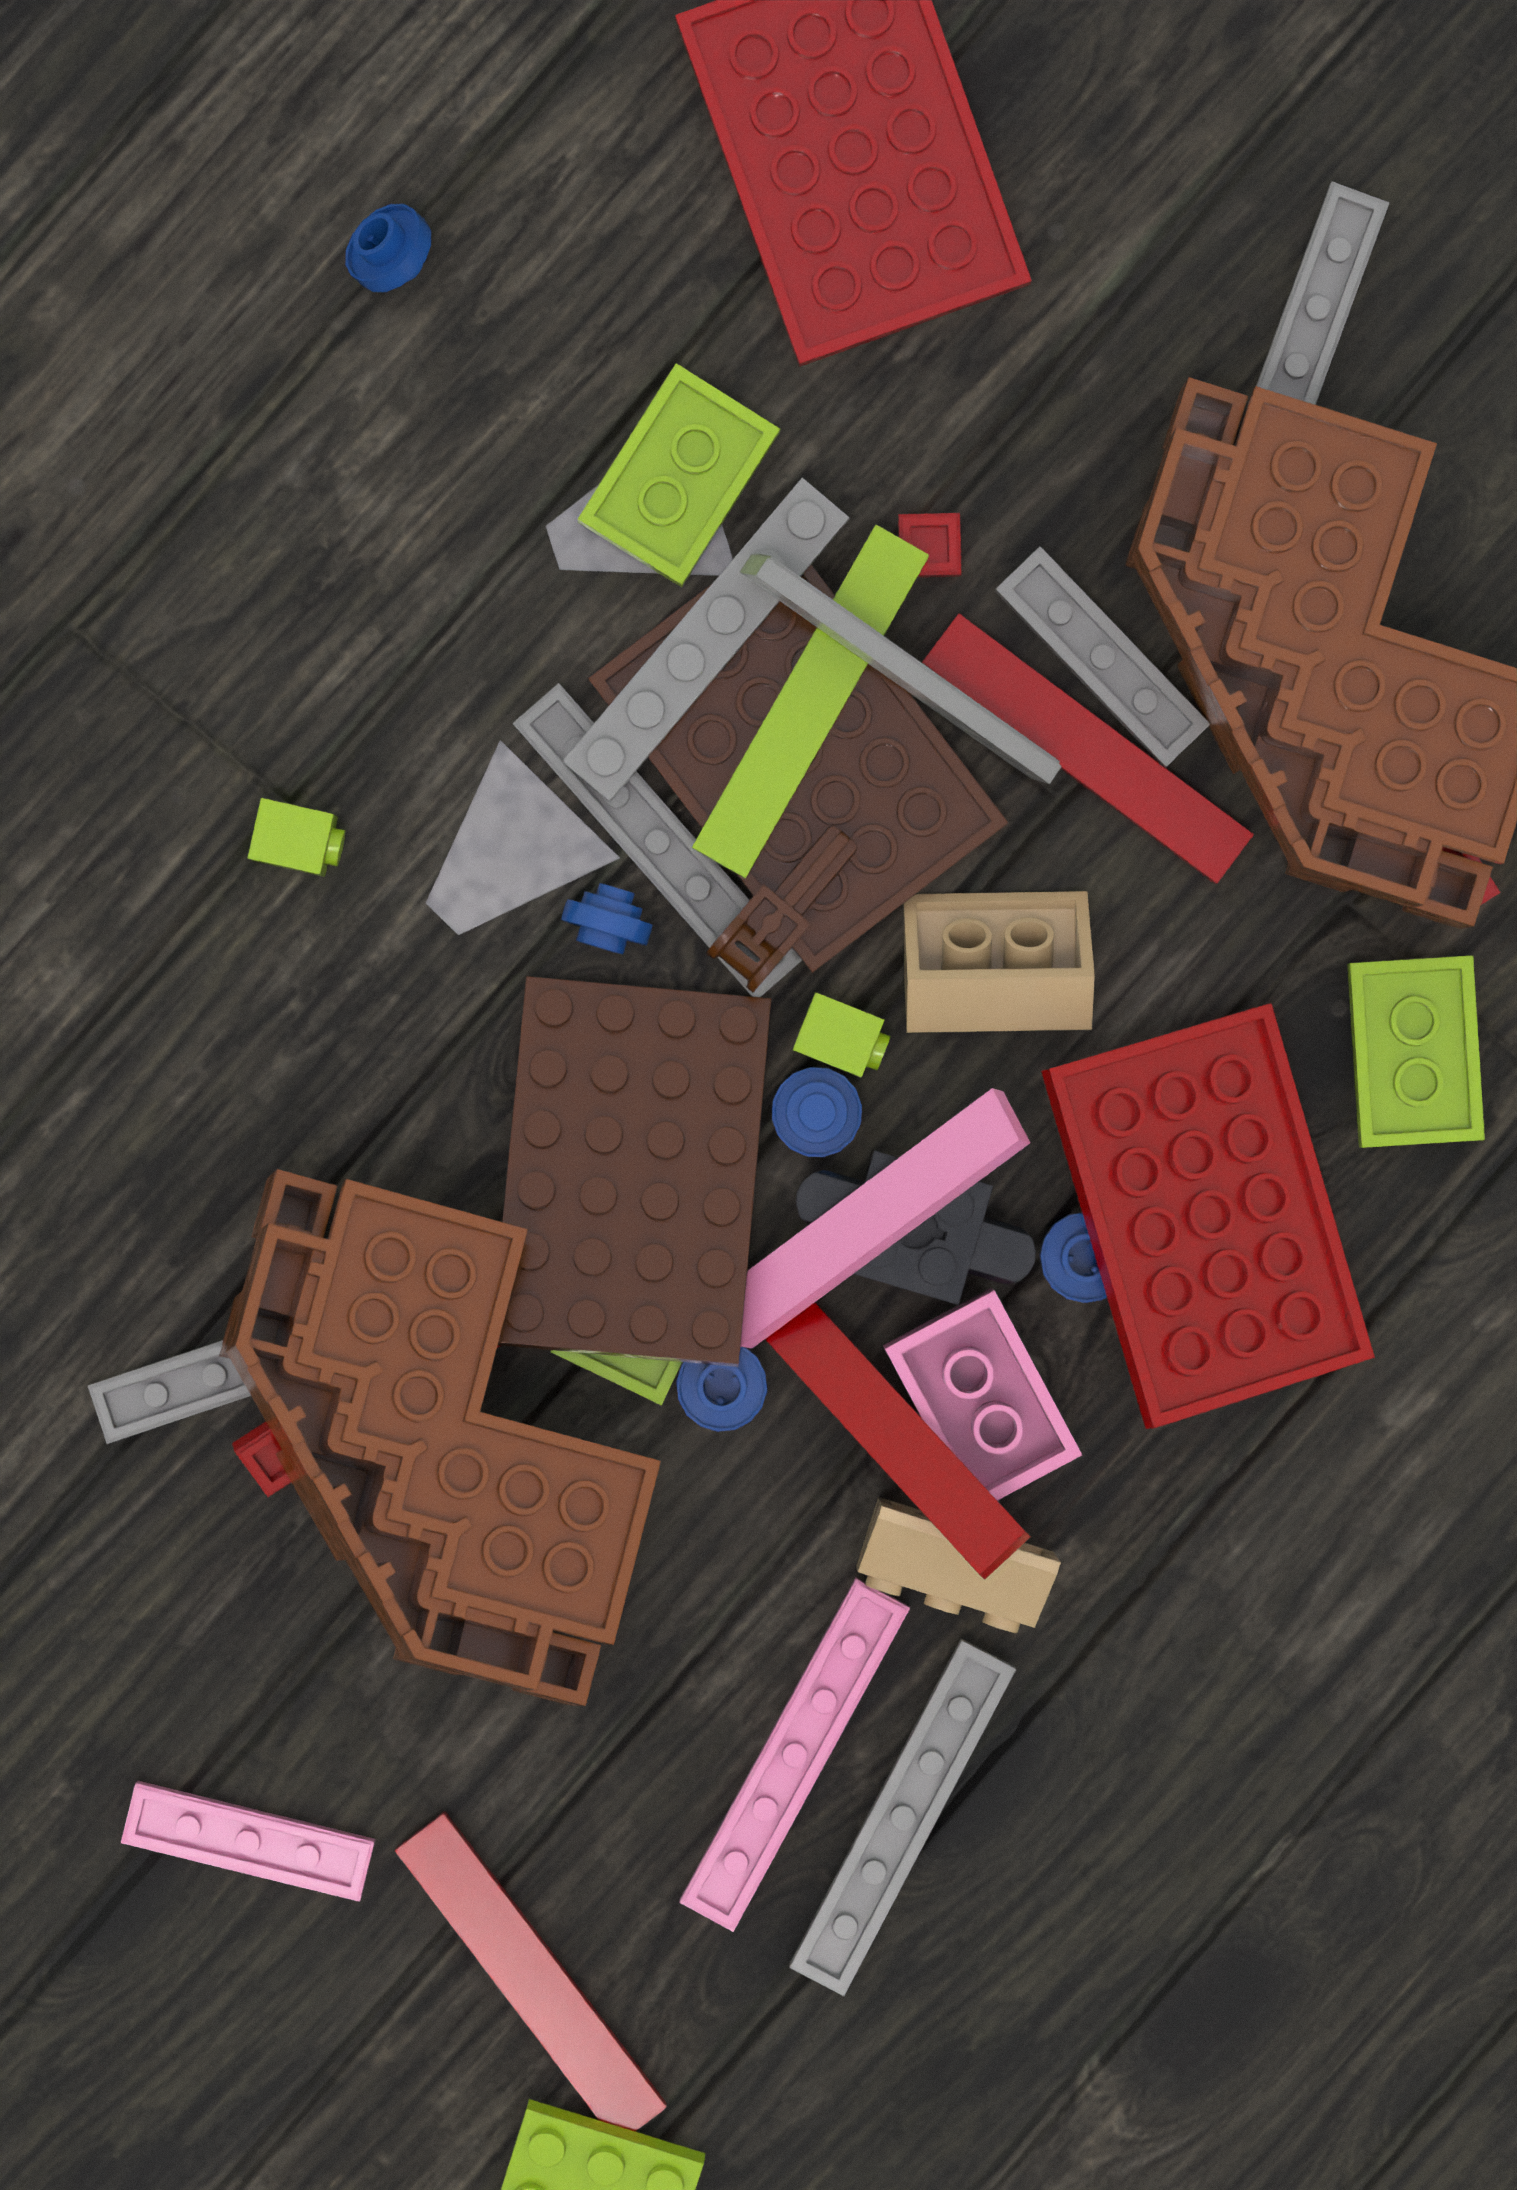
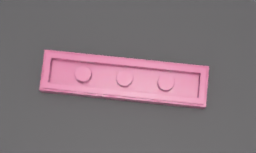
M137 1781L134 1786L121 1843L360 1902L376 1839Z

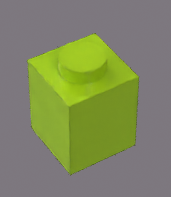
M261 798L248 859L325 877L327 865L338 866L346 831L336 828L338 817L334 814Z
M815 993L792 1050L861 1078L866 1066L878 1070L891 1036L880 1032L884 1019Z

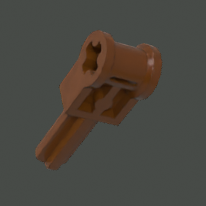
M834 826L828 827L774 892L766 885H762L706 954L712 959L722 958L748 980L746 988L754 993L810 927L811 923L803 918L802 915L856 853L857 845L839 828ZM735 943H742L747 949H749L753 954H755L760 959V961H753L742 950H740L735 945Z

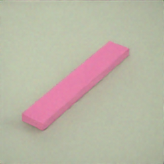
M990 1089L749 1269L746 1277L740 1347L754 1348L1029 1145L1030 1141L1005 1093L1001 1090Z
M855 1577L680 1898L679 1903L734 1932L910 1609V1606L885 1592L866 1586V1582Z

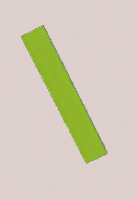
M875 525L833 600L884 636L929 558V554ZM816 628L693 844L692 849L746 879L868 665L867 662L819 628Z

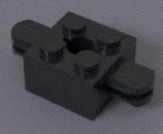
M872 1150L864 1180L828 1170L811 1173L802 1181L797 1190L796 1206L799 1216L807 1225H810L899 1157ZM978 1181L854 1274L959 1305L967 1274L1002 1284L1021 1281L1029 1274L1035 1263L1036 1250L1033 1239L1024 1229L985 1217L993 1185Z

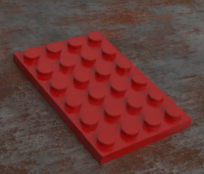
M716 0L675 15V21L799 367L1031 285L1030 274L932 0Z
M1271 1003L1041 1071L1145 1429L1164 1426L1375 1358Z

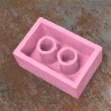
M987 1289L883 1345L921 1418L997 1500L1082 1456L994 1289Z

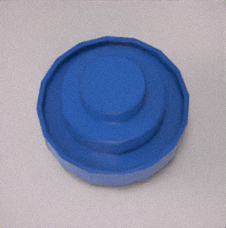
M389 204L375 210L364 219L352 234L346 249L345 265L350 275L366 289L372 292H388L415 278L421 271L431 247V229L423 217L405 204Z
M599 883L596 894L584 891L581 902L567 899L561 918L562 921L580 926L576 941L622 955L624 954L627 941L647 946L653 927L652 924L640 920L643 909L632 905L634 893Z
M810 1067L793 1073L780 1085L773 1099L772 1121L777 1135L791 1150L804 1156L826 1157L840 1152L854 1139L861 1124L862 1105L856 1088L845 1076L829 1068Z
M1083 1213L1068 1214L1055 1222L1043 1238L1039 1254L1042 1274L1050 1287L1066 1299L1082 1303L1103 1300L1107 1296Z
M740 1347L738 1367L683 1362L676 1382L678 1400L686 1415L700 1427L717 1432L736 1430L751 1422L762 1408L767 1393L765 1370L758 1357L745 1347Z

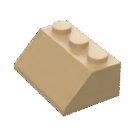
M1087 891L915 894L903 903L907 1033L1092 1030L1095 975Z
M878 1496L856 1568L857 1572L868 1575L865 1585L870 1588L900 1596L903 1587L926 1593L924 1604L930 1607L959 1615L961 1606L964 1605L985 1612L983 1623L1005 1631L1018 1633L1020 1623L1035 1628L1061 1562L1053 1551L1024 1543L984 1580L920 1509Z

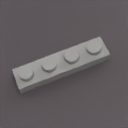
M1041 547L1035 550L995 589V592L1163 767H1167L1210 725L1200 712Z

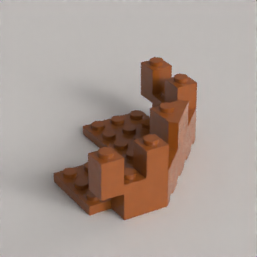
M1188 377L1180 390L1162 447L1165 451L1149 500L1143 507L1125 566L1137 570L1183 659L1177 665L1203 717L1210 723L1208 727L1232 773L1235 774L1241 771L1288 861L1285 874L1341 892L1355 890L1402 905V911L1458 929L1473 927L1493 867L1442 851V847L1500 865L1505 862L1517 823V668L1380 625L1437 443L1255 386L1236 446H1234L1233 443L1248 396Z
M277 1169L266 1180L251 1235L252 1238L256 1239L243 1290L234 1298L219 1356L232 1361L282 1448L275 1455L336 1561L346 1560L396 1647L393 1659L452 1675H466L512 1687L511 1690L566 1705L586 1706L601 1645L557 1634L553 1630L614 1645L661 1461L480 1412L528 1229L346 1179L342 1184L328 1239H325L324 1234L337 1186Z

